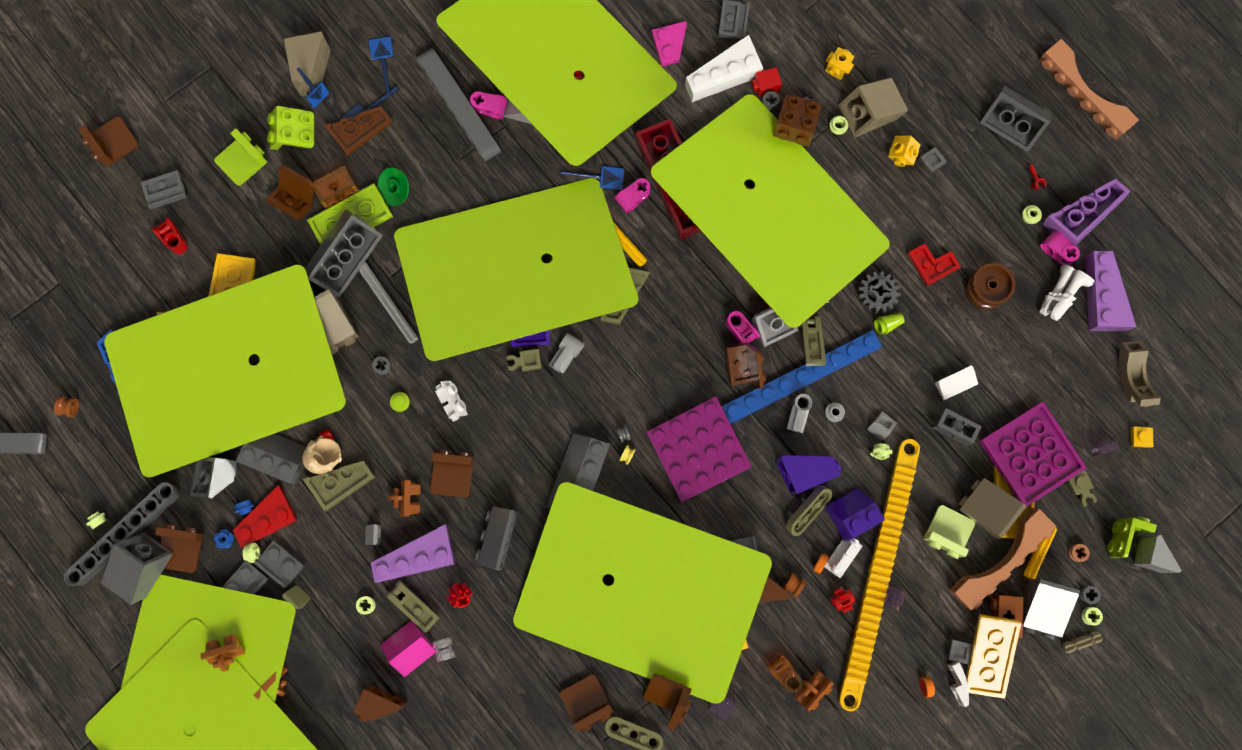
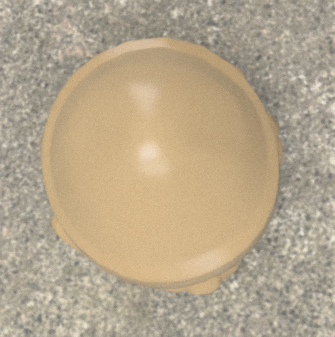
M321 436L316 441L311 440L302 455L304 466L315 474L332 471L336 464L342 460L341 449L338 443Z

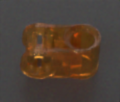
M782 653L779 654V658L771 665H766L767 669L784 689L792 693L800 691L803 685L802 679ZM791 677H795L797 680V686L793 689H790L787 685L788 679Z

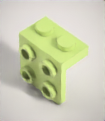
M941 505L938 507L923 540L929 542L928 545L940 550L941 548L947 551V555L955 559L966 557L969 550L965 546L975 526V522Z

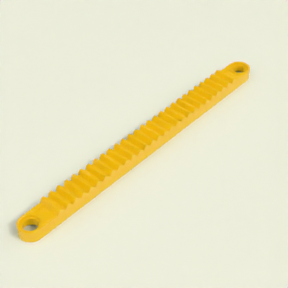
M907 439L900 443L882 514L885 520L879 526L839 693L838 702L847 711H854L859 707L864 685L866 684L870 660L872 659V652L876 642L875 638L878 634L879 621L881 620V613L883 612V605L885 604V597L889 587L888 583L891 579L890 575L898 549L897 545L900 541L901 528L903 527V520L905 519V512L909 502L908 499L911 494L910 490L914 481V474L916 473L920 447L913 439ZM906 444H911L914 447V452L911 455L906 454L904 451ZM852 695L855 702L852 706L845 705V696Z

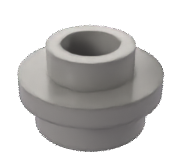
M831 403L825 409V416L831 422H839L845 415V410L839 403ZM833 409L838 410L837 416L832 414Z

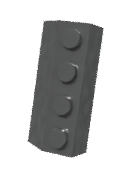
M346 209L305 267L308 279L325 290L330 289L335 296L340 298L383 234L362 218Z
M573 433L546 507L551 509L557 489L564 482L594 491L610 444Z

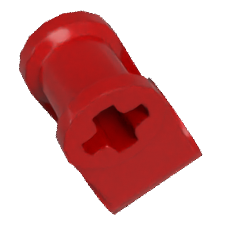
M166 217L165 221L157 227L153 226L151 228L163 244L174 254H183L187 250L188 244L169 217ZM178 241V244L173 247L174 242Z

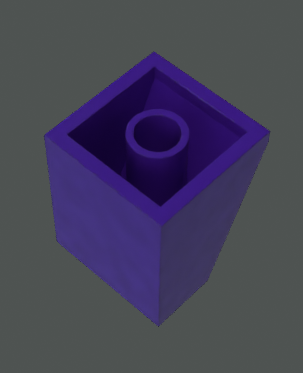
M784 455L775 460L791 496L841 475L839 472L841 471V466L833 457Z

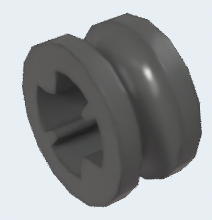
M774 91L765 93L762 99V103L768 110L776 109L780 101L779 95ZM769 97H771L772 100H775L773 104H770V102L767 101Z
M377 357L374 359L372 367L377 374L385 375L390 370L391 365L387 358ZM380 361L387 363L382 371L380 368L379 370L376 369Z
M623 424L622 427L616 426L621 443L625 439L631 440L626 424Z
M1084 586L1081 588L1079 596L1084 603L1096 604L1099 602L1101 594L1098 588L1094 586ZM1086 593H1094V597H1091L1089 600V597H1086Z

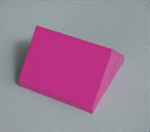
M412 620L380 645L388 662L403 677L407 676L437 652L421 629Z

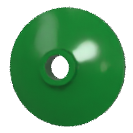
M387 168L379 176L378 191L386 204L398 206L407 199L409 193L408 179L398 168Z

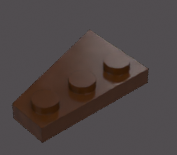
M379 106L361 112L357 116L348 119L346 117L339 122L326 124L324 127L346 155L349 156L393 122L382 107Z

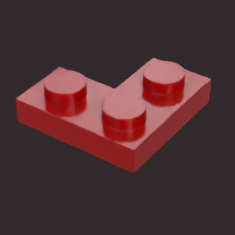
M926 244L907 254L926 287L961 268L952 251L934 259Z

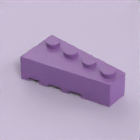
M1114 179L1073 204L1067 205L1062 210L1049 215L1043 225L1050 232L1054 230L1061 232L1076 246L1126 198L1130 190L1117 179Z
M1093 251L1085 257L1086 274L1094 280L1093 285L1087 287L1089 331H1129L1135 328L1136 324L1113 251Z
M445 524L371 562L374 582L380 583L457 564L449 525Z

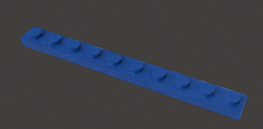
M874 330L825 354V366L803 365L765 384L764 388H757L722 406V409L730 424L869 355L882 348V345Z

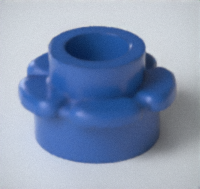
M250 500L234 505L236 508L234 512H239L240 516L250 513L254 505L251 504Z
M227 529L220 530L214 536L215 545L220 549L229 548L234 541L233 533Z

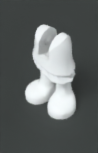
M1068 265L1061 266V276L1054 290L1045 295V300L1040 309V313L1045 316L1051 312V319L1058 321L1067 309L1073 305L1072 302L1076 300L1074 294L1081 286L1090 287L1094 283L1090 276L1080 270L1076 271ZM1072 280L1066 291L1062 293L1067 283Z

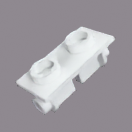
M441 381V384L435 387V392L441 404L448 401L449 404L443 407L448 418L454 422L459 419V416L468 415L465 403L457 394L456 386L451 381Z
M855 538L848 541L842 539L824 567L841 578L862 548V545Z

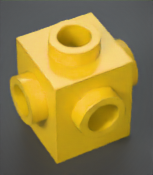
M838 47L835 53L831 52L826 60L828 65L825 71L841 80L845 73L849 74L852 70L854 56L848 50Z
M895 136L888 157L897 166L914 165L920 144L912 136Z

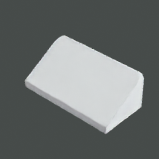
M969 366L936 382L935 385L944 401L977 385L978 381L973 366Z

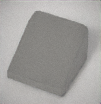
M881 411L868 427V431L883 441L892 432L897 423Z
M376 524L366 525L365 544L380 545L381 526Z

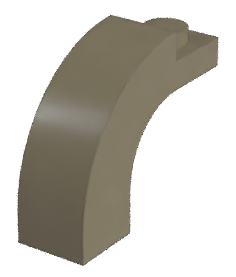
M1141 341L1122 342L1119 353V369L1127 398L1130 402H1137L1139 406L1160 405L1161 398L1152 388L1147 377L1146 362L1149 350Z

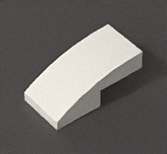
M953 661L947 664L956 681V684L950 686L958 704L966 707L969 705L966 677L960 662Z

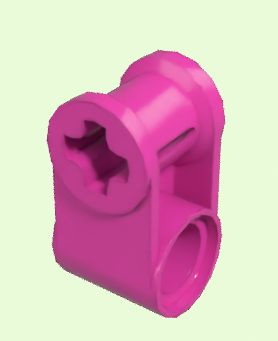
M480 91L474 92L471 95V106L477 114L496 119L504 118L508 101L506 97Z
M640 178L616 195L615 200L626 213L631 212L649 196L651 188L649 181ZM639 186H640L641 188H644V187H645V191H643V190L638 191V190H639Z
M1056 230L1040 245L1041 249L1060 265L1070 266L1080 256L1079 249L1061 232Z
M734 311L726 318V327L739 344L750 343L755 338H760L759 332L741 312ZM732 317L739 319L740 324L738 326L731 323L730 319Z

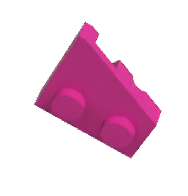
M686 21L652 30L661 67L680 61L687 26Z

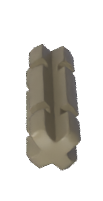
M1095 631L1089 633V635L1086 634L1072 639V641L1064 642L1062 647L1065 653H1072L1094 643L1102 642V637L1099 632Z

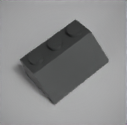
M1004 86L980 123L1028 152L1051 122L1052 114Z
M272 434L244 444L236 462L287 483L297 485L305 467L302 455L306 446L277 434Z
M495 506L492 507V510H488L486 516L488 526L487 530L483 529L481 541H483L482 549L478 548L475 560L478 561L477 565L498 571L503 570L517 512Z

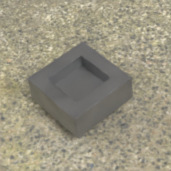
M936 147L919 158V161L929 174L947 162Z
M950 639L947 659L969 664L972 644Z

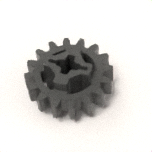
M881 271L879 276L876 272H873L872 277L867 275L865 280L860 282V285L863 287L858 288V292L862 293L858 299L864 300L861 305L867 304L868 311L873 308L874 313H878L879 309H881L882 313H885L887 309L891 310L893 308L892 304L896 305L898 303L896 298H899L901 294L896 291L900 286L894 285L897 281L896 279L890 280L891 274L885 277L883 271ZM876 281L875 286H868L871 282ZM877 289H879V292L882 293L881 296H879V293L876 291ZM883 299H890L887 303L882 304Z

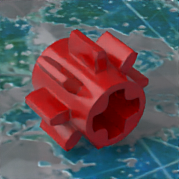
M456 583L448 589L449 595L446 598L453 608L456 606L463 608L469 604V596L473 595L466 583Z
M840 587L833 591L835 596L830 599L837 611L842 609L843 613H846L853 609L851 604L855 603V598L849 589L844 591L843 587Z

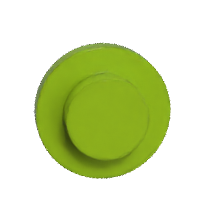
M398 392L392 395L390 406L393 410L403 412L409 407L410 400L405 393Z

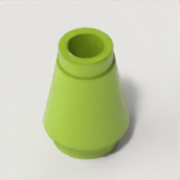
M901 313L880 316L874 321L875 330L880 335H886L903 324L904 317Z

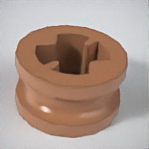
M1083 544L1072 545L1068 552L1069 557L1075 562H1084L1090 555L1088 547ZM1081 549V553L1083 554V556L1077 557L1078 554L1075 552V550Z

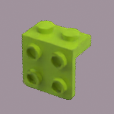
M276 106L268 114L267 122L270 124V131L267 135V141L270 142V149L278 150L283 144L303 148H312L314 146L313 112Z
M234 129L230 134L235 138V141L221 152L214 161L237 186H241L261 169L267 161L262 156L264 152L258 145L253 147L250 144L252 139L245 132L240 133L237 129Z
M1143 517L1117 519L1112 527V540L1107 547L1108 556L1112 558H1127L1134 532L1155 533L1157 525L1150 523L1149 519Z

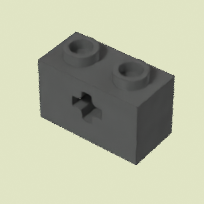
M945 408L939 412L932 429L968 446L974 443L982 426Z

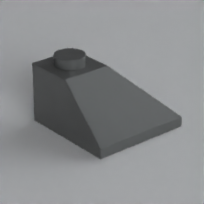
M211 457L196 461L190 496L213 498L234 481V477L237 474V462Z

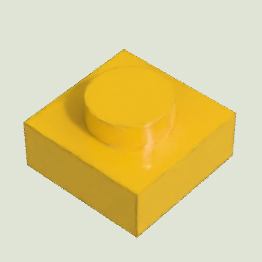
M1131 427V447H1153V428Z

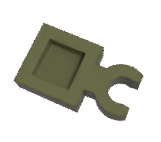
M539 349L520 351V357L518 358L513 355L506 357L507 361H515L514 366L508 367L509 371H515L521 366L523 372L542 369Z
M1083 470L1067 481L1073 496H1080L1079 503L1082 507L1088 506L1086 503L1087 497L1091 503L1097 502L1095 495L1089 491L1094 487L1086 470Z

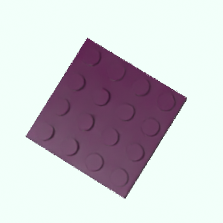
M717 397L647 431L681 502L752 467Z
M1044 402L1037 404L979 441L1015 498L1027 507L1087 468Z

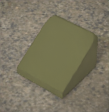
M297 585L282 595L287 602L294 605L295 609H302L311 598Z

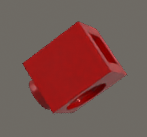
M777 67L756 72L754 79L751 81L753 91L757 92L758 97L764 96L769 91L780 92L782 86Z

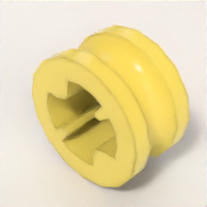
M627 445L619 461H625L626 465H628L636 449L631 450Z

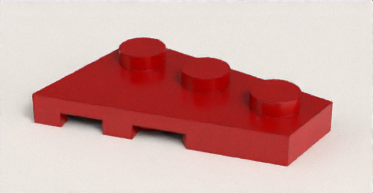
M278 485L233 530L241 548L250 543H255L297 521L281 485Z

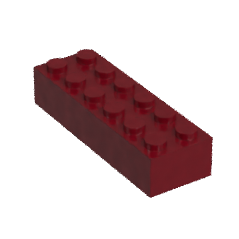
M671 118L635 133L636 144L650 175L651 168L657 162L682 144ZM652 177L679 239L683 240L702 232Z

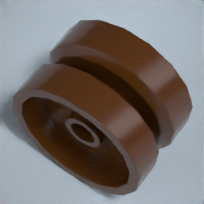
M989 263L971 274L966 282L965 290L971 304L979 309L990 310L997 308L1011 298L1015 291L1016 283L1013 274L1007 267L998 263Z

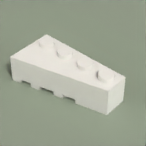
M746 36L686 77L685 87L691 102L754 79L756 72L763 70L750 36Z

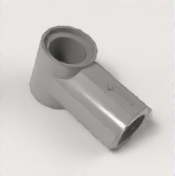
M567 333L549 366L557 372L564 374L573 358L578 356L585 343Z
M800 394L793 398L792 409L786 427L787 430L803 434L809 409L812 406V399L809 395ZM799 398L805 399V408L798 406Z

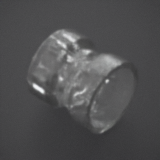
M452 637L432 642L433 649L437 653L435 656L436 662L456 657L455 650L451 646L453 643Z

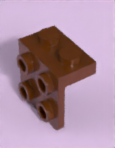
M787 94L773 136L795 142L799 145L810 146L822 104Z
M118 116L95 131H91L85 125L78 129L82 134L80 138L87 147L90 146L93 150L90 153L97 162H103L108 167L139 146V143L124 121Z
M281 165L279 167L278 187L267 197V203L300 221L313 207L314 184L309 178Z
M749 343L725 347L729 384L733 386L751 382L759 389L764 388L763 382L766 381L761 365L764 361L762 353Z
M438 450V453H432L431 461L434 462L430 492L434 495L468 498L470 496L474 459L469 457V453L457 452V455H449L450 451Z
M165 524L164 528L156 527L155 535L162 536L160 544L173 553L164 569L188 573L196 572L204 534L196 533L197 529L184 527V531L176 530L177 526Z
M594 674L560 692V697L573 720L576 732L580 730L586 732L593 727L592 723L598 720L604 722L611 718L610 714L613 712V708Z
M653 674L643 698L672 711L667 728L675 730L678 723L682 724L685 714L690 708L691 701L688 699L692 689L663 675Z

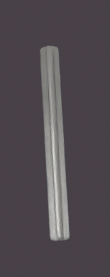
M364 262L359 272L410 344L418 340L417 335L367 263Z

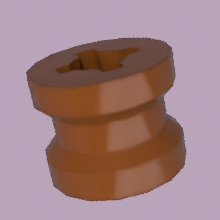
M59 396L55 401L54 413L58 416L66 415L69 418H74L78 412L79 402L74 398L67 399L66 397Z
M791 573L782 588L785 591L791 592L792 596L797 598L803 590L806 581L798 579L796 574Z

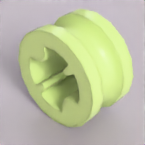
M369 596L359 598L356 603L357 611L364 615L372 613L376 607L374 599ZM365 599L371 604V607L367 608L368 611H364V607H361V603H364Z
M1094 607L1085 608L1081 614L1083 622L1087 625H1098L1103 619L1101 611ZM1090 611L1096 615L1095 619L1088 618V614H1091Z

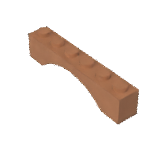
M1062 39L1047 50L1039 59L1042 66L1052 73L1055 80L1067 89L1069 95L1073 96L1080 103V106L1087 110L1093 116L1094 121L1100 124L1115 141L1139 121L1126 106L1116 105L1104 100L1086 85L1078 72L1074 51Z
M1032 507L1018 521L1014 543L1005 557L985 572L963 576L949 591L964 607L970 610L978 608L983 603L982 600L987 595L992 594L997 589L996 586L1001 581L1006 580L1015 567L1023 564L1024 558L1029 553H1033L1038 549V544L1043 539H1047L1052 535V530L1056 525L1040 509Z

